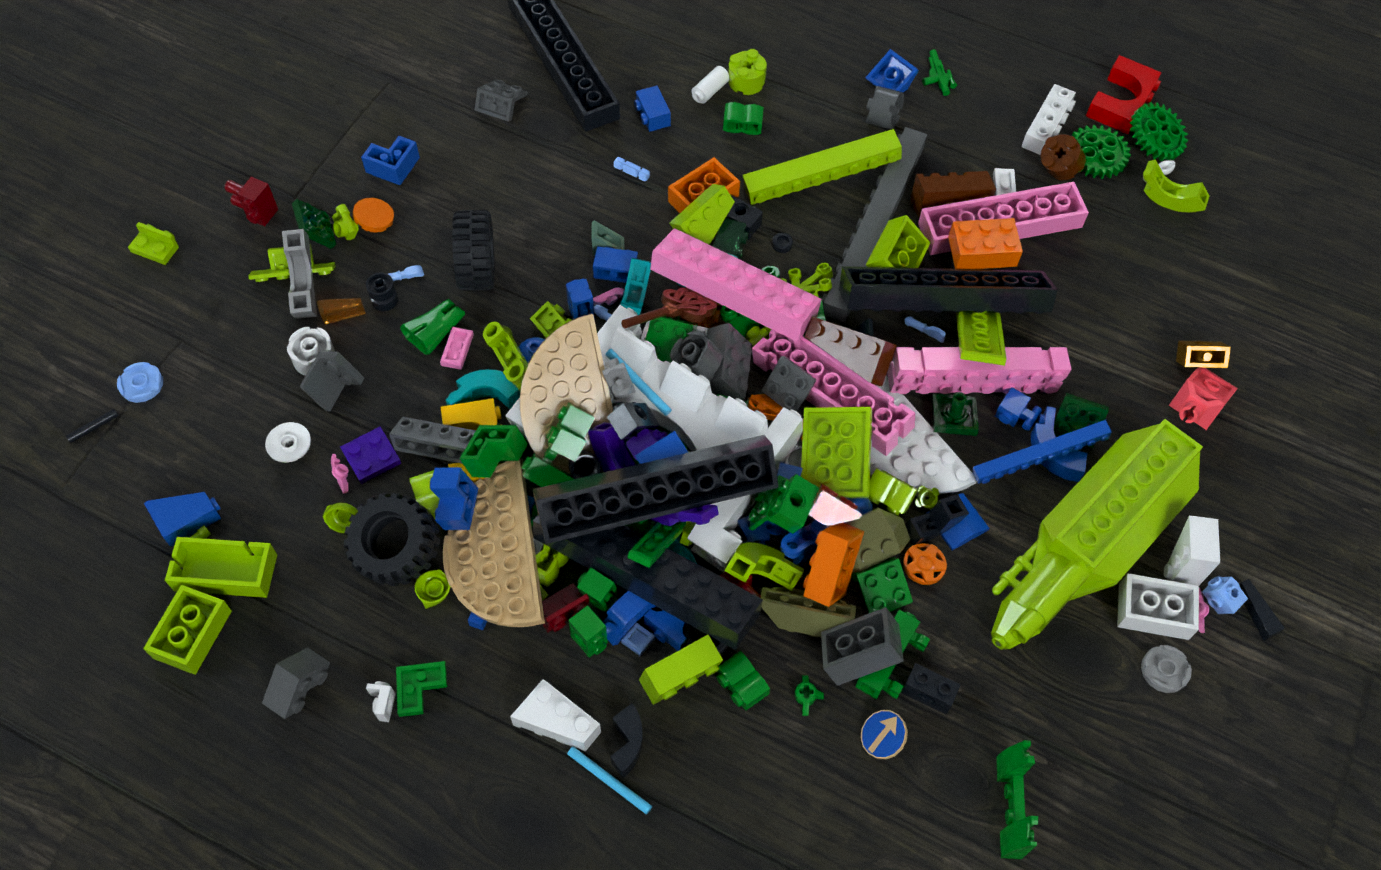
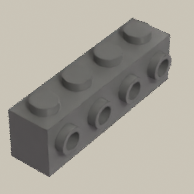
M402 417L389 435L396 451L463 464L460 457L476 430Z

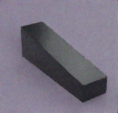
M1250 579L1241 582L1239 586L1248 598L1244 604L1263 641L1285 629Z

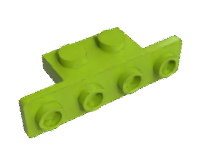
M310 244L312 273L318 272V275L330 274L335 268V262L314 264ZM284 247L267 250L271 269L251 271L248 275L249 280L255 279L256 282L267 281L270 277H276L278 280L289 278V267Z

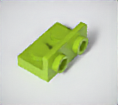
M138 222L136 227L139 233L128 246L130 252L166 265L179 248L175 236L169 231H161L150 224L145 225Z
M548 301L530 318L546 338L559 327L572 320L564 316L566 312L560 305L556 304L554 306Z

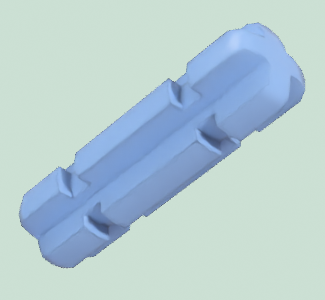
M617 157L614 161L615 168L623 169V172L636 178L639 177L638 179L642 181H647L650 177L649 170L641 169L640 166L632 162H625V159Z

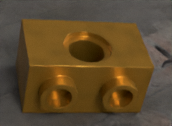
M1178 341L1176 362L1184 367L1228 368L1230 346L1222 342Z

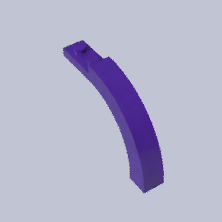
M603 422L588 430L593 450L604 472L636 465L628 452L624 440L620 439L611 423ZM708 504L652 518L651 520L667 526H672L679 521L696 522L697 525H704L709 523L710 519L719 515L717 505Z

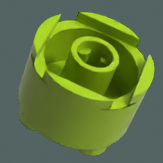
M750 49L730 56L728 84L733 91L737 92L738 90L743 92V95H753L762 90L766 79L767 64L765 59L758 54L757 50Z

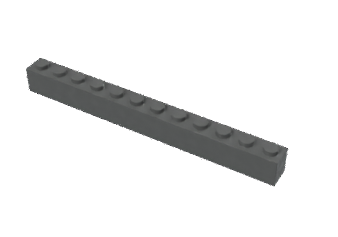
M905 127L902 134H898L897 137L902 146V157L896 162L884 164L882 171L884 174L883 176L879 175L876 183L877 189L872 190L869 198L871 202L870 204L866 203L862 214L864 217L863 219L859 218L856 225L857 233H852L849 241L850 248H845L842 256L844 261L837 265L835 271L836 278H831L832 288L828 294L823 295L822 303L825 316L844 323L846 322L851 309L847 308L839 291L842 266L867 267L866 263L885 226L894 216L924 149L928 134Z

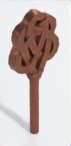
M687 287L679 288L677 291L668 289L662 293L661 302L664 304L663 308L624 319L621 324L623 328H629L660 317L675 318L679 315L687 321L700 323L706 317L715 314L717 305L713 300Z

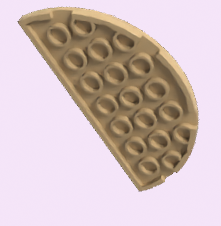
M593 314L571 320L551 333L535 351L524 373L520 390L521 422L531 448L541 458L544 457L549 447L546 436L552 426L556 427L559 421L557 415L563 405L567 406L568 403H571L592 414L595 419L590 428L603 422L610 423L607 416L613 412L608 384L602 372L605 368ZM587 432L585 436L587 442L582 450H588L596 457L589 433ZM558 453L552 464L571 474L568 468L569 459Z
M521 458L519 461H506L498 465L491 478L483 480L480 478L475 483L479 489L470 530H449L448 535L444 537L443 544L445 575L458 600L476 616L490 623L507 627H528L545 623L526 482L522 474L524 470L521 469L523 460Z

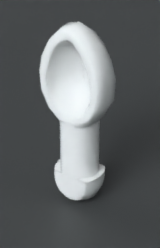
M1166 160L1159 163L1164 175L1174 170V161Z

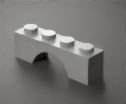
M304 229L282 231L284 253L290 274V291L288 292L290 314L295 319L317 317L309 236Z

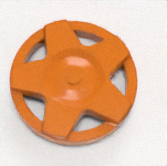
M766 394L751 395L748 402L749 409L760 411L766 416L767 420L774 421L783 408Z
M920 543L913 545L907 550L903 558L905 573L918 584H934L941 580L946 572L947 563L945 556L933 544ZM908 556L913 560L909 564L907 563ZM934 572H941L934 578ZM920 573L923 579L915 576L914 574Z

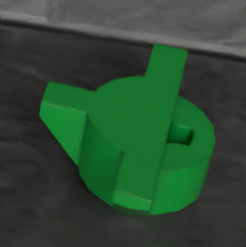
M802 675V683L798 684L795 690V699L802 705V716H809V706L814 703L815 699H824V693L818 691L809 682L808 675Z

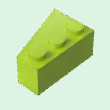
M712 184L669 224L673 229L682 231L710 245L735 201L724 185Z
M706 635L646 668L639 681L654 705L663 699L671 698L682 687L688 688L699 681L697 678L706 674L708 677L719 670L718 666L723 659L709 635Z

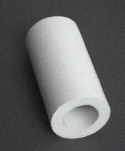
M716 66L692 88L693 99L698 103H706L729 81L727 70L722 66Z

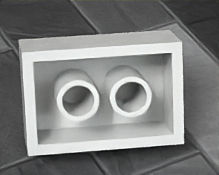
M1127 573L1119 583L1117 627L1189 640L1199 630V586Z

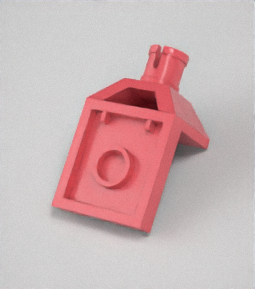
M1198 367L1183 384L1169 406L1179 412L1182 421L1187 417L1186 423L1194 422L1207 430L1238 388L1205 367Z

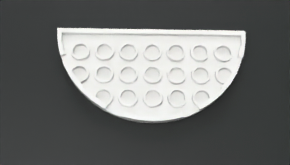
M887 376L882 387L875 385L892 396L896 406L902 403L915 412V428L904 439L899 436L898 445L887 456L872 447L871 440L870 479L875 469L880 468L916 489L922 485L929 489L935 487L939 490V494L957 493L976 484L977 481L974 474L938 433L933 432L930 424L903 394L890 393Z

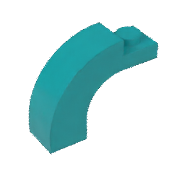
M631 258L625 291L620 305L626 309L629 307L640 315L648 286L651 262Z
M478 370L468 373L456 381L458 390L449 394L446 403L448 406L472 402L480 397H493L511 409L520 398V391L505 377L502 371Z

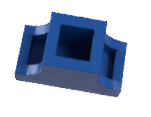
M650 609L644 615V624L654 632L655 637L662 643L667 642L677 651L686 647L687 638L683 633L687 623L664 610L653 611Z

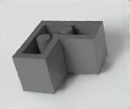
M306 648L276 663L262 704L284 719L294 713H299L305 705L304 699L309 689L321 685L326 680L330 662L311 649Z

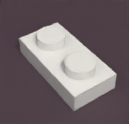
M995 168L993 172V180L996 187L995 196L1016 192L1014 169Z

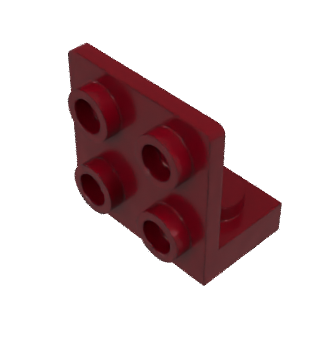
M572 583L542 601L545 623L542 625L547 633L551 630L556 632L565 627L566 621L589 604V596L587 594L581 596L575 584Z

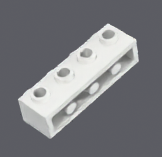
M1054 84L1028 129L1022 148L1041 155V150L1047 138L1059 135L1062 128L1060 124H1065L1069 115L1067 112H1071L1076 103L1073 100L1076 92Z

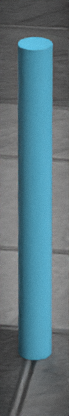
M609 349L605 354L610 360L618 358L619 363L624 362L613 349ZM624 362L632 383L667 416L672 409Z
M574 746L570 748L567 755L646 815L649 813L652 805Z

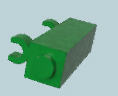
M548 447L543 458L533 454L531 458L527 457L521 467L524 470L522 472L523 477L541 487L574 480L571 474L552 464L558 453L551 450L550 447Z
M899 610L894 619L899 624L902 652L904 653L909 643L919 651L924 652L930 639L925 635L916 633L920 621L913 614ZM897 664L860 677L856 688L876 700L882 690L897 699L903 685L889 679Z

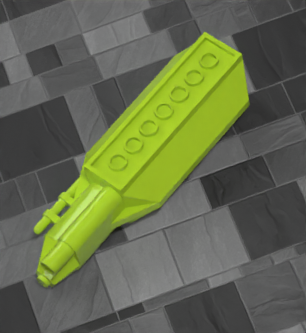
M1166 419L1160 424L1123 434L1040 524L1037 541L1023 556L1017 557L1011 569L1005 571L1000 576L998 583L992 588L994 595L1001 594L1007 586L1014 588L1001 602L991 632L992 643L1001 650L1011 649L1020 643L1025 644L1030 638L1041 633L1068 601L1116 585L1198 492L1200 451L1203 446ZM1026 570L1028 574L1019 582L1015 577L1021 571Z

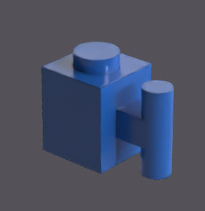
M1011 387L999 405L995 417L1012 427L1016 425L1019 419L1025 421L1022 425L1023 429L1030 430L1042 409L1039 406H1034L1032 411L1027 409L1031 398Z

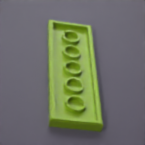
M974 311L957 312L960 359L1005 366L1007 358L1000 313L993 311H984L982 313Z

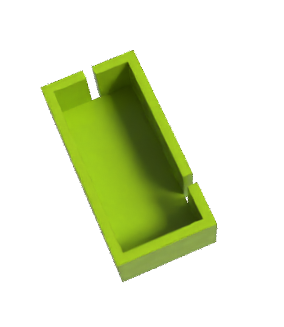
M177 537L172 552V558L175 561H170L165 581L176 592L181 585L205 594L267 598L277 553L270 543L249 542L247 546L245 541Z

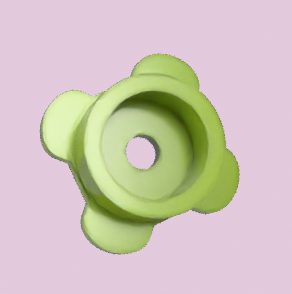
M923 485L918 487V498L915 500V505L932 509L937 504L939 490L935 487L929 489Z

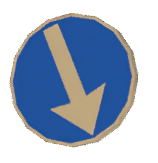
M880 710L873 713L866 719L861 730L863 748L869 755L877 759L895 757L903 749L907 741L908 730L906 723L899 714L891 710Z

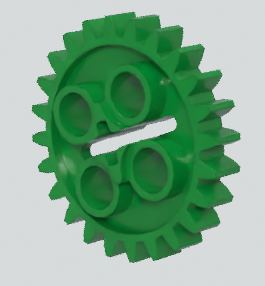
M1150 102L1139 107L1134 112L1135 114L1131 116L1133 120L1130 124L1133 127L1130 131L1135 132L1132 138H1137L1138 141L1135 144H1141L1140 150H1146L1147 156L1152 154L1154 160L1158 157L1162 162L1164 159L1174 160L1184 152V149L1187 147L1185 143L1188 142L1185 138L1188 133L1183 131L1186 126L1180 125L1182 119H1177V113L1172 114L1171 108L1166 110L1164 104L1159 107L1158 102L1154 105Z
M1086 125L1084 130L1079 128L1077 132H1073L1072 136L1076 138L1086 156L1085 166L1082 170L1085 171V176L1090 173L1093 178L1099 175L1103 179L1104 175L1111 178L1112 174L1117 176L1119 171L1123 172L1131 156L1129 153L1130 148L1127 147L1128 142H1122L1124 136L1117 137V131L1111 133V128L1109 127L1107 130H1104L1103 125H1101L1100 129H1097L1095 125L1090 129Z

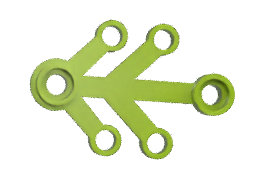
M828 263L819 264L816 273L801 284L800 279L802 276L800 269L793 268L788 271L792 285L817 297L818 291H828L832 288L831 278L833 277V272ZM819 280V284L812 285Z

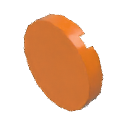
M364 198L354 205L352 216L354 222L362 226V229L375 233L383 232L386 228L392 226L394 212L391 206L381 199Z

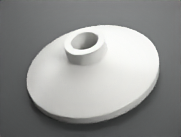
M283 423L276 426L268 434L265 442L266 451L272 459L278 462H293L307 453L311 445V436L308 430L299 423Z

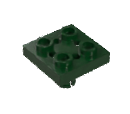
M296 199L292 203L298 229H304L309 239L330 249L336 245L329 215L309 203Z
M956 392L953 395L933 393L931 399L933 432L977 436L979 427L976 397L966 396L962 392Z
M1066 393L1054 421L1055 436L1059 437L1072 432V430L1076 431L1087 427L1088 423L1090 426L1104 421L1109 407Z

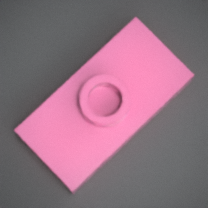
M452 327L440 360L441 366L462 370L474 336L472 330Z

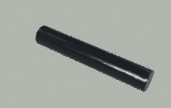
M112 409L66 435V437L72 443L119 415L115 409Z

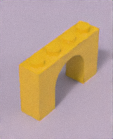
M493 398L441 407L444 425L477 430L479 425H498L497 419H502L500 406H495ZM461 463L448 464V468L460 467L474 484L480 478L482 480L485 479V477H472Z

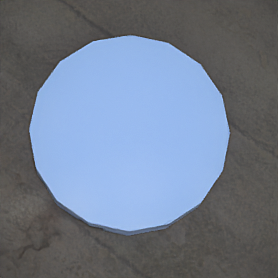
M147 362L134 363L123 370L124 373L121 376L119 375L117 379V388L120 394L126 400L135 403L146 402L154 398L163 386L161 372L156 366L150 365Z

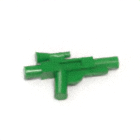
M933 49L929 52L930 57L928 58L931 66L929 77L923 78L922 83L925 86L938 82L943 95L947 96L950 94L948 82H950L951 89L956 88L957 83L953 79L950 69L945 73L937 51Z

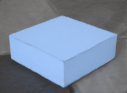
M636 622L623 637L621 643L641 656L653 642L655 636Z

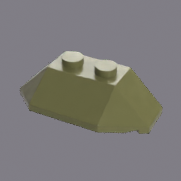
M876 508L845 523L865 531L852 573L866 570L900 553L910 540L903 518L880 508Z
M785 587L762 588L760 598L763 599L761 607L780 629L808 634L812 637H821V632L855 619L856 606L847 604L843 600H838L828 607L804 597L805 590L793 588L790 591Z

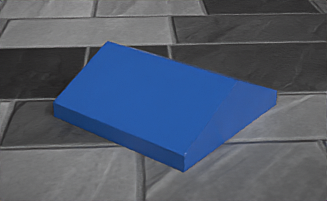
M890 49L865 78L874 86H881L903 93L909 88L919 70Z
M963 493L959 494V497L969 514L957 525L941 534V537L952 551L990 529Z

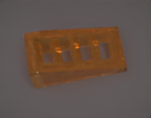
M361 298L317 301L324 325L366 314Z

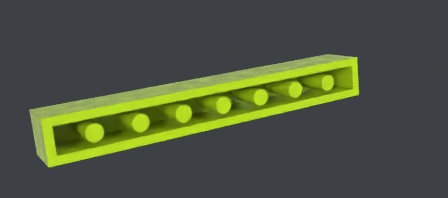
M894 129L744 174V188L751 205L762 203L772 198L782 197L783 195L818 186L831 180H838L841 177L896 162L902 157V146Z

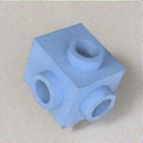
M1232 576L1212 578L1202 592L1208 604L1215 609L1217 614H1234L1248 599L1241 590L1239 583Z

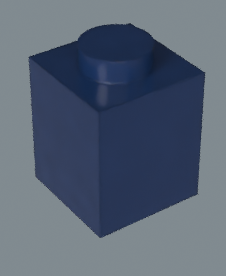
M749 516L737 520L736 530L741 536L743 543L752 542L766 546L769 545L770 534L764 523L752 531L748 529L750 524Z

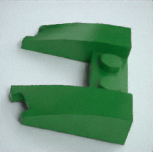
M1028 740L1008 747L996 757L997 781L1007 782L1004 787L1005 799H1008L1009 809H1006L1005 813L1006 824L1009 826L1000 831L1001 858L1022 859L1037 846V841H1032L1034 840V830L1031 828L1034 825H1038V816L1025 817L1023 776L1035 764L1034 756L1026 752L1031 746V741Z

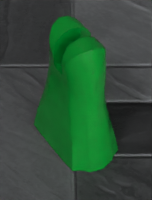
M447 299L425 314L404 323L400 329L409 342L425 355H430L452 327L457 325L466 313L450 299Z

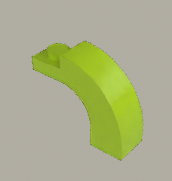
M1156 160L1148 161L1143 172V178L1147 182L1144 192L1151 200L1162 207L1178 212H1198L1206 209L1210 196L1202 182L1188 185L1177 184L1164 175Z
M748 542L738 546L726 566L725 572L743 582L747 581L750 574L763 575L792 591L803 574L804 569L785 559L784 553L772 547Z

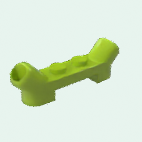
M495 321L491 322L485 327L483 337L487 345L494 350L502 364L505 377L520 391L528 363L513 339V333L510 328L502 326Z

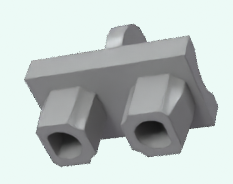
M618 358L605 362L606 369L602 372L615 400L626 398L630 393L636 392L624 362L619 363Z

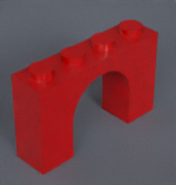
M1119 55L1107 81L1130 90L1134 94L1135 99L1119 100L1098 91L1090 104L1086 117L1129 134L1130 129L1133 127L1130 124L1133 120L1131 116L1135 114L1134 112L1139 107L1151 102L1155 94L1152 91L1156 92L1161 84L1159 77L1162 72Z

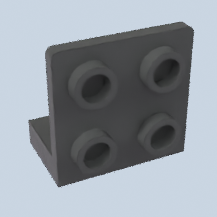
M496 79L477 88L474 110L509 122L512 120L515 101L527 96L528 92L522 90L520 86H510L505 84L504 81Z
M320 351L303 379L300 388L325 411H331L344 386L351 384L361 385L364 377L339 352Z
M781 356L765 383L762 392L789 411L793 409L799 414H803L804 408L810 407L805 400L813 388L816 379L786 356Z

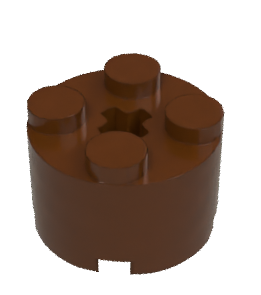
M1061 134L1049 137L1041 150L1042 164L1048 173L1057 180L1072 179L1085 166V153L1073 136Z

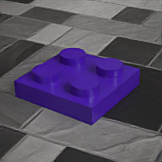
M381 427L340 446L361 484L401 464L398 455Z

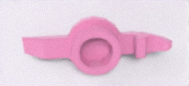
M613 288L594 297L593 304L601 305L607 303L610 306L623 296L625 290Z
M332 454V474L337 479L342 493L346 494L348 492L346 478L349 470L345 465L339 464L340 459L336 458V454Z
M1199 588V632L1205 633L1204 617L1209 613V606L1204 602L1202 591Z

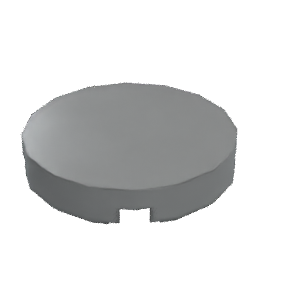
M1160 645L1150 649L1143 657L1141 664L1143 677L1148 684L1157 691L1165 693L1177 692L1184 688L1191 679L1192 669L1184 653L1169 645Z

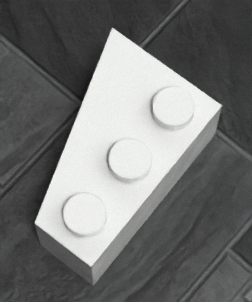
M1189 515L1172 555L1164 567V577L1168 581L1200 586L1219 565L1218 519Z
M544 679L510 716L513 726L531 730L541 736L545 735L582 751H586L601 733L600 723Z

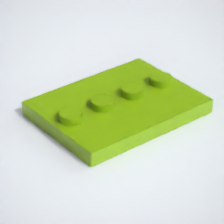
M871 407L804 408L801 468L803 469L801 477L820 488L816 498H869L872 433Z

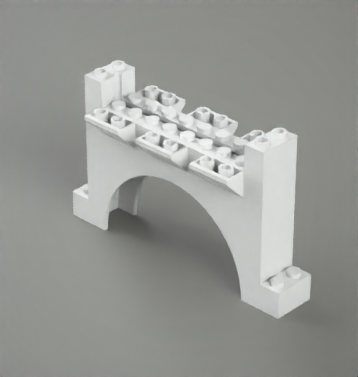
M619 305L597 333L604 368L606 369L605 362L610 360L605 354L609 349H613L672 411L665 416L635 385L636 392L630 393L626 398L616 400L609 388L612 407L621 402L646 403L660 424L659 426L671 433L675 431L692 452L765 435L773 445L777 472L780 462L783 463L803 436V419L801 415L793 409L789 411L783 407L768 427L766 416L758 410L753 411L749 409L747 404L741 399H733L730 396L726 399L721 395L716 396L711 391L710 381L703 375H695L683 363L679 365L675 361L669 363L668 361L662 362L656 356L655 347L647 340H640L642 336L640 324L623 328L622 320L637 316L638 314L629 307L626 309ZM519 398L505 416L510 425H516L528 441L521 422ZM756 493L711 504L717 505L719 515L710 519V522L707 524H695L687 538L694 543L691 551L724 573L738 546L743 544L741 536L734 532L737 527V520L742 519L755 502Z

